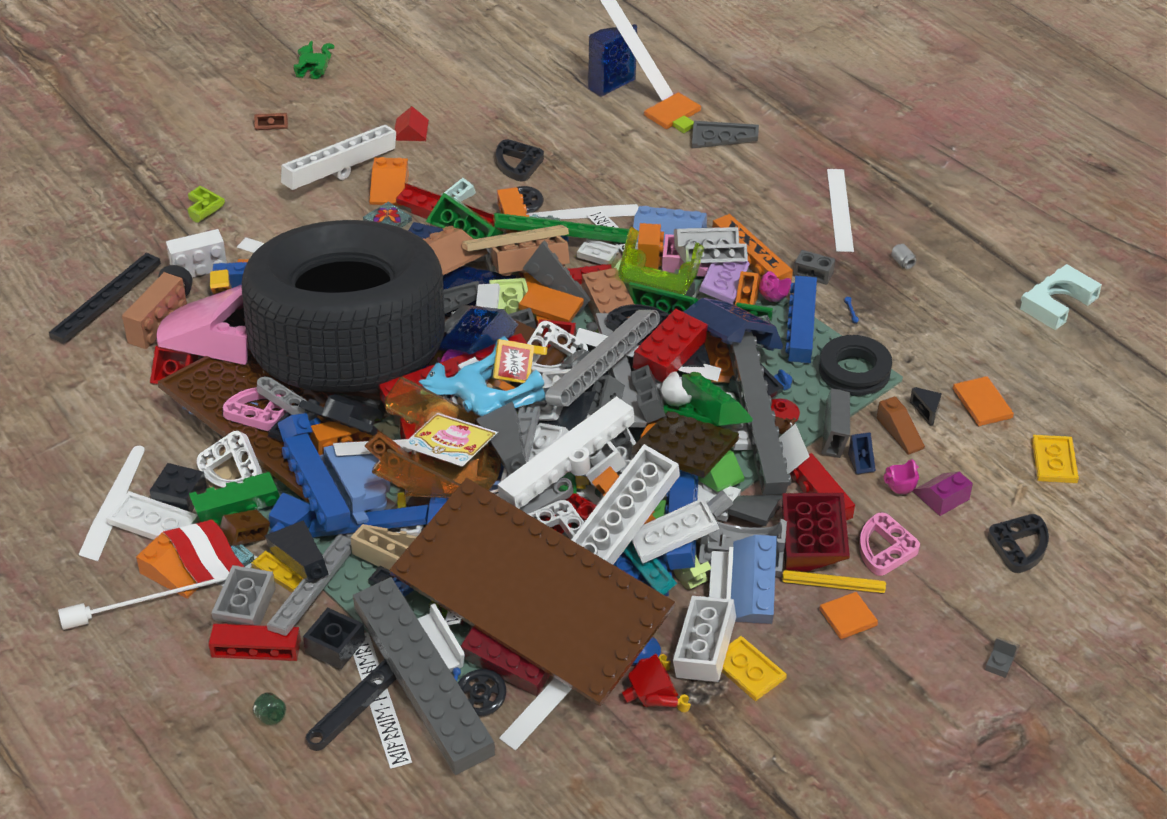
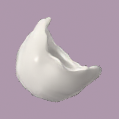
M676 371L670 373L663 381L660 388V396L668 405L682 406L690 402L692 396L687 395L682 387V380Z

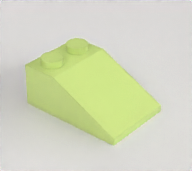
M525 278L489 280V284L498 283L500 285L498 312L508 315L521 311L518 309V305L528 291Z

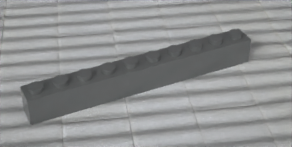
M745 331L741 343L733 342V344H727L741 405L753 418L752 422L746 423L762 495L786 493L788 486L791 485V476L787 474V460L783 458V444L779 442V428L775 426V412L771 410V396L767 394L768 384L763 378L764 368L762 365L760 366V352L756 350L757 340L753 336L752 331Z

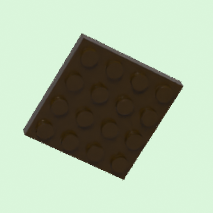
M668 411L665 414L666 416L662 417L632 447L631 454L636 455L645 444L679 465V470L705 478L739 440V433Z

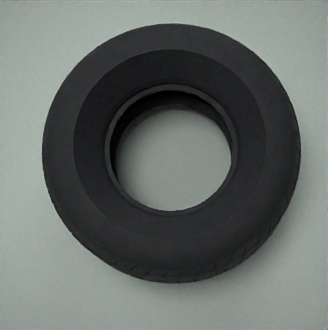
M335 220L301 226L281 233L260 246L248 260L243 272L241 288L247 341L251 353L267 373L289 385L313 391L339 393L379 388L380 384L421 370L435 356L442 343L445 331V312L441 264L434 250L426 241L403 228L364 220Z

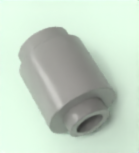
M898 244L892 249L891 256L902 268L910 269L916 264L915 255L905 244Z

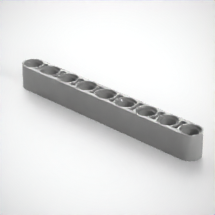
M636 311L547 390L545 396L547 404L550 406H569L659 324L660 316L658 311Z

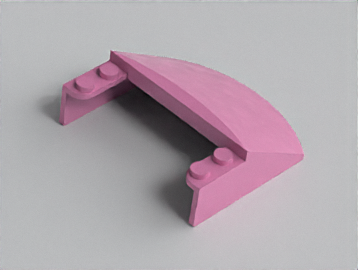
M241 285L191 302L171 312L163 319L157 329L158 347L209 356L210 358L245 365L247 363L248 340L246 327H230L228 323L223 322L236 309L241 310L244 307Z

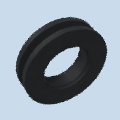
M844 335L830 340L823 347L820 356L819 373L823 381L832 389L850 392V395L855 396L869 395L878 392L887 385L891 375L892 356L883 344L872 338L861 335ZM856 357L868 361L874 368L866 372L856 373L842 368L838 362L845 358Z

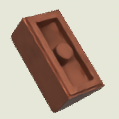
M287 113L254 114L255 130L288 129Z

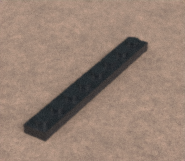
M146 252L49 331L50 338L65 344L161 264L160 258Z

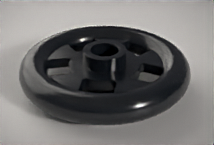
M529 186L517 187L519 194L523 195V204L528 206L526 207L527 213H532L543 205L544 198L539 190Z
M489 669L473 670L465 674L458 682L464 693L469 692L471 699L468 700L479 717L494 713L505 701L507 693L506 684L503 678L495 671ZM474 679L479 680V682L474 683L472 686L469 684ZM489 679L495 682L492 687L486 684ZM492 693L497 694L494 701L489 700ZM474 703H483V707L475 708Z

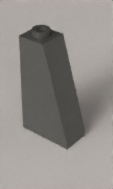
M831 388L826 400L821 454L840 458L850 437V392Z
M513 402L476 419L479 426L498 432L488 444L509 475L527 463L519 417Z

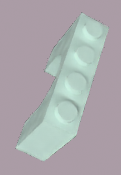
M1066 264L1061 269H1057L1050 277H1046L1043 282L1036 284L1032 290L1025 292L1021 297L1020 309L1056 330L1066 323L1069 308L1054 300L1050 295L1066 294L1088 306L1099 298L1102 284Z

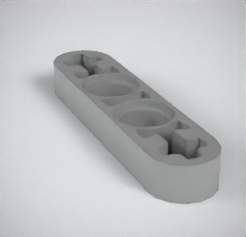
M261 377L257 380V392L291 415L307 413L309 421L318 418L317 415L306 412L299 407L301 400L305 399L270 377ZM276 394H283L285 396L279 397ZM291 403H296V404H299V405H298V406H292V405H290V404H291Z

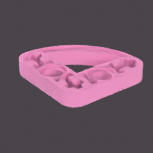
M257 387L235 394L223 405V417L225 419L269 431L287 411L271 401L264 410L245 405V403L250 401L267 399L257 392ZM276 394L279 397L285 396L283 394ZM278 408V409H281V410H280V411H273L272 409Z
M877 513L866 522L859 542V550L863 562L872 573L879 576L889 573L915 557L920 547V542L886 513ZM874 530L892 545L875 556L869 547V537ZM896 532L899 533L901 536L894 537L891 535V533ZM890 554H898L900 558H892Z

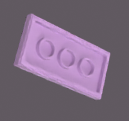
M747 261L711 263L699 291L733 304L737 295L740 272H746L750 263Z

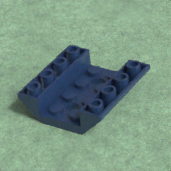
M701 298L684 311V313L708 324L707 332L710 331V335L713 337L722 338L721 341L724 343H741L744 332L752 331L753 336L756 337L757 344H763V348L774 351V348H783L776 326L730 302Z

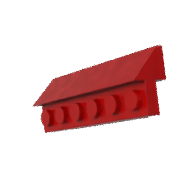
M405 183V189L396 197V203L411 208L412 214L427 219L442 195ZM463 203L494 225V214Z

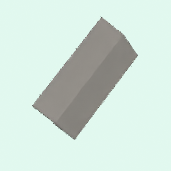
M738 227L674 229L675 249L684 264L748 261L747 244H739Z

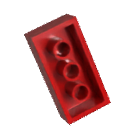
M675 309L634 351L633 368L637 370L648 365L654 378L663 383L670 373L677 372L706 341L708 324Z

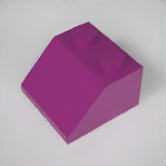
M960 471L943 473L915 488L913 493L941 516L970 500L973 483Z

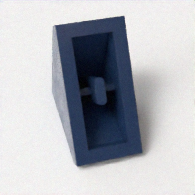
M871 432L850 436L848 456L856 474L876 471Z

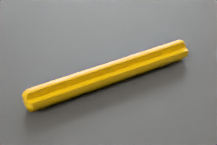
M784 570L782 574V582L876 593H885L886 582L882 580Z

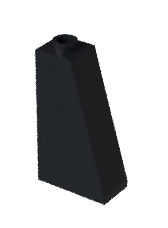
M304 520L265 535L271 554L309 583L329 575L324 558Z

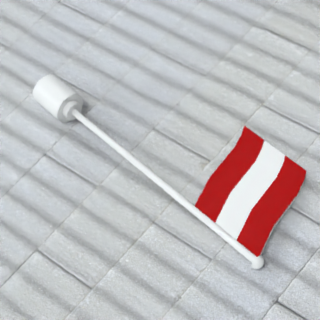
M213 520L163 531L173 543L185 568L197 584L90 610L89 606L85 607L84 603L58 609L62 629L66 630L89 624L88 619H92L91 614L226 581L232 565L244 567V565L236 557L223 531Z

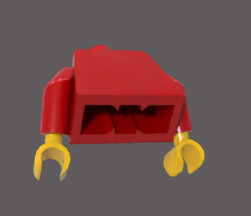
M654 654L650 658L640 659L628 675L633 686L622 691L627 703L639 697L645 707H677L679 711L687 712L691 706L688 703L689 697L687 695H681L679 699L676 697L678 693L667 673L670 669L671 661H667L665 654H661L659 657L657 654Z

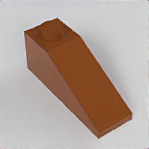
M896 396L880 401L877 419L908 455L923 450L925 445L906 407Z

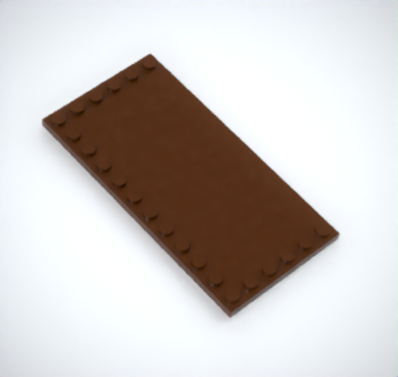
M248 341L247 363L245 365L205 356L158 381V388L223 438L233 431H240L246 434L259 465L310 504L309 499L304 497L301 484H297L294 471L291 472L288 460L283 457L282 447H284V442L268 436V431L225 419L223 417V405L235 394L257 387V380L261 377H270L306 401L313 399L320 402L322 407L325 406L330 394L295 387L271 376L254 358ZM259 399L250 401L258 403V405L249 402L245 403V405L264 410L270 400ZM274 408V409H272V410H273V411H280L281 409ZM318 416V418L320 419L321 423L334 422V421H331V420H328V419H326V418H323V417Z
M468 478L461 483L389 570L390 575L599 706L603 704L675 607V601Z

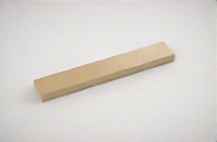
M558 225L463 241L462 248L466 251H473L567 235L569 231L567 227Z

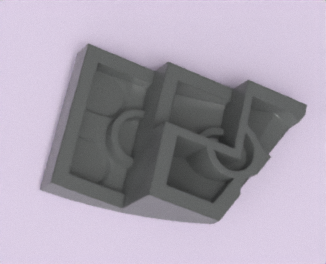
M739 495L734 499L733 505L729 507L728 514L767 526L770 518L774 517L776 511L782 505V495Z

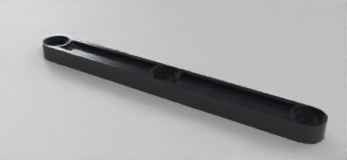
M385 659L308 731L306 740L311 750L320 751L324 749L397 679ZM375 678L384 679L381 684H374L372 682ZM315 736L323 738L319 743L311 742V739Z

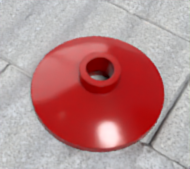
M781 398L771 400V410L775 412L776 417L783 419L796 418L795 422H797L800 410L795 403Z

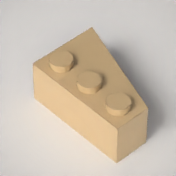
M362 524L350 537L352 554L378 567L382 566L390 570L417 536L407 535L406 531L396 533L388 531V528Z

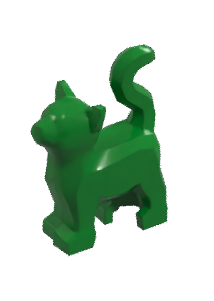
M310 41L308 45L298 49V54L300 55L298 58L299 63L294 65L296 77L303 78L307 70L311 71V79H318L321 75H324L328 67V61L331 58V52L328 50L334 49L335 46L331 43H326L321 48L322 53H313V41Z

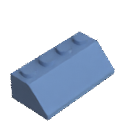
M639 206L634 218L633 242L638 243L640 223L661 224V231H664L665 242V234L674 235V229L707 228V213Z
M753 535L733 541L731 599H734L735 622L772 624L774 616L777 536Z

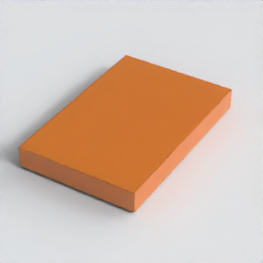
M678 92L646 109L644 116L663 128L668 129L672 127L673 121L682 116L690 117L701 111V105Z
M533 283L520 301L518 309L531 308L533 314L555 321L571 322L582 307L584 299Z
M988 376L953 384L954 392L978 426L1013 418V411Z

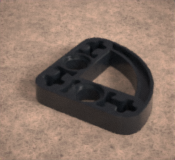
M509 139L502 140L496 149V163L500 171L509 178L520 182L527 181L544 160V151L542 149ZM503 155L521 159V162L516 168H513L504 160Z
M624 305L608 313L605 325L614 332L628 319L626 317L632 316L636 311L656 310L660 316L659 324L654 328L656 329L670 314L647 305ZM651 331L649 334H647V335H646L639 343H637V344H638V345H641V344L647 339V337L652 333V331Z
M1029 514L991 525L988 539L1008 569L1014 573H1022L1032 569L1043 559L1048 546L1049 533L1044 520L1039 515ZM1011 527H1018L1021 531H1013ZM1037 534L1039 545L1031 555L1026 557L1015 540ZM1003 546H1009V547H1011L1013 550H1011V551H1006V550H1004L1002 547H1003Z

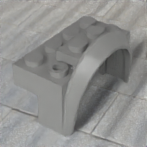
M780 519L777 525L763 528L733 526L716 521L719 529L701 537L699 563L701 565L708 561L711 566L712 551L729 552V547H733V541L753 535L777 536L775 576L781 577L787 521ZM720 536H722V545H721V546H719V544H720Z

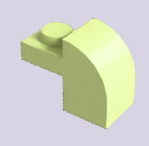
M695 556L694 568L674 569L673 572L685 588L692 589L708 581L705 572L712 568L708 561L700 565Z

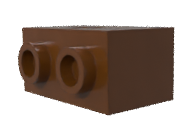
M256 509L223 515L220 529L223 531L229 544L236 546L266 540L265 535L268 533L270 522Z

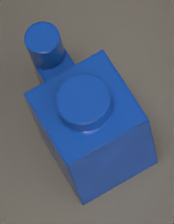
M307 413L291 415L278 422L283 442L284 438L311 433V426L320 424L321 421L319 418L309 421Z

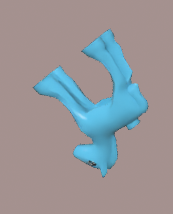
M505 336L500 338L501 340L508 341V339ZM497 341L491 355L481 361L464 366L455 376L447 378L444 365L436 363L426 379L419 381L424 386L421 389L422 394H450L458 396L463 400L465 410L467 412L472 410L478 416H484L510 402H513L515 408L546 400V395L542 388L544 380L537 370H534L528 376L525 383L515 389L503 391L487 387L485 381L493 378V364L495 363Z

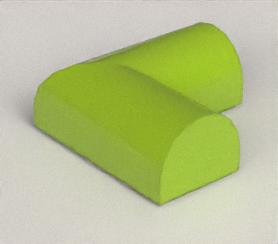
M202 186L188 193L189 200L195 203L187 209L188 214L196 223L201 222L225 204L224 198Z

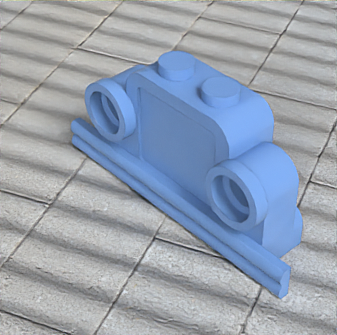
M334 445L324 447V454L320 455L354 520L357 524L367 523L369 518L365 510L380 511L386 508V493L390 491V481L394 479L393 472L373 454L337 456Z

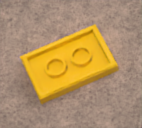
M1033 435L1032 443L1038 481L1078 483L1079 477L1072 437Z
M740 636L729 644L721 672L754 701H757L787 678V674L744 637Z

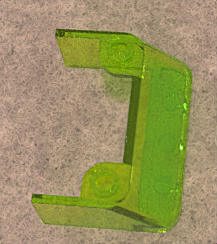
M630 227L618 270L619 278L626 283L633 282L684 295L697 276L704 246L695 242L691 262L683 263L678 274L646 267L645 253L635 249L639 231Z

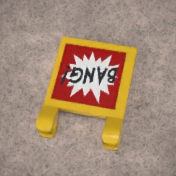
M498 339L493 378L525 383L531 374L533 354L547 355V347Z

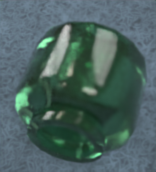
M266 692L255 700L253 713L264 724L275 725L284 718L286 705L276 694Z

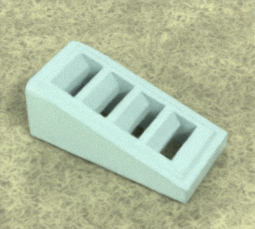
M462 178L444 193L450 196L454 195V198L461 202L473 196L476 191L470 182Z

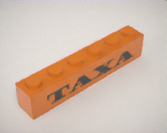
M731 214L713 220L712 228L738 227L739 244H747V262L750 263L749 268L754 273H759L762 278L765 273L771 271L779 280L790 278L792 282L793 270Z

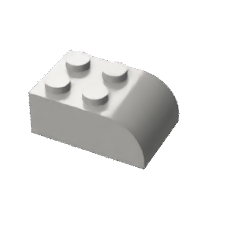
M232 565L212 610L213 620L237 625H260L275 591L273 572Z

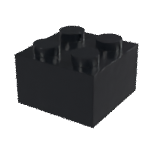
M167 463L149 490L151 499L192 513L194 505L189 493L196 492L198 495L206 491L204 471Z
M328 607L303 636L306 654L338 669H342L365 641L363 623Z

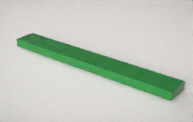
M494 213L493 218L494 227L528 231L563 225L569 231V234L563 236L630 244L633 241L631 229L501 213Z

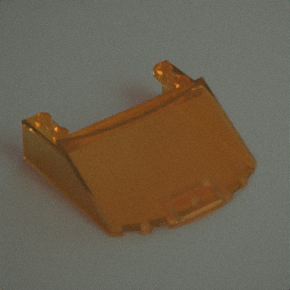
M404 377L399 378L385 398L387 412L391 415L397 414L403 417L407 423H415V433L437 413L479 426L476 419L481 416L471 411L467 412L465 408ZM488 443L463 467L415 450L411 451V458L409 459L391 449H387L379 462L373 466L372 473L398 487L404 488V496L450 498L466 478L489 491L499 476L501 462Z

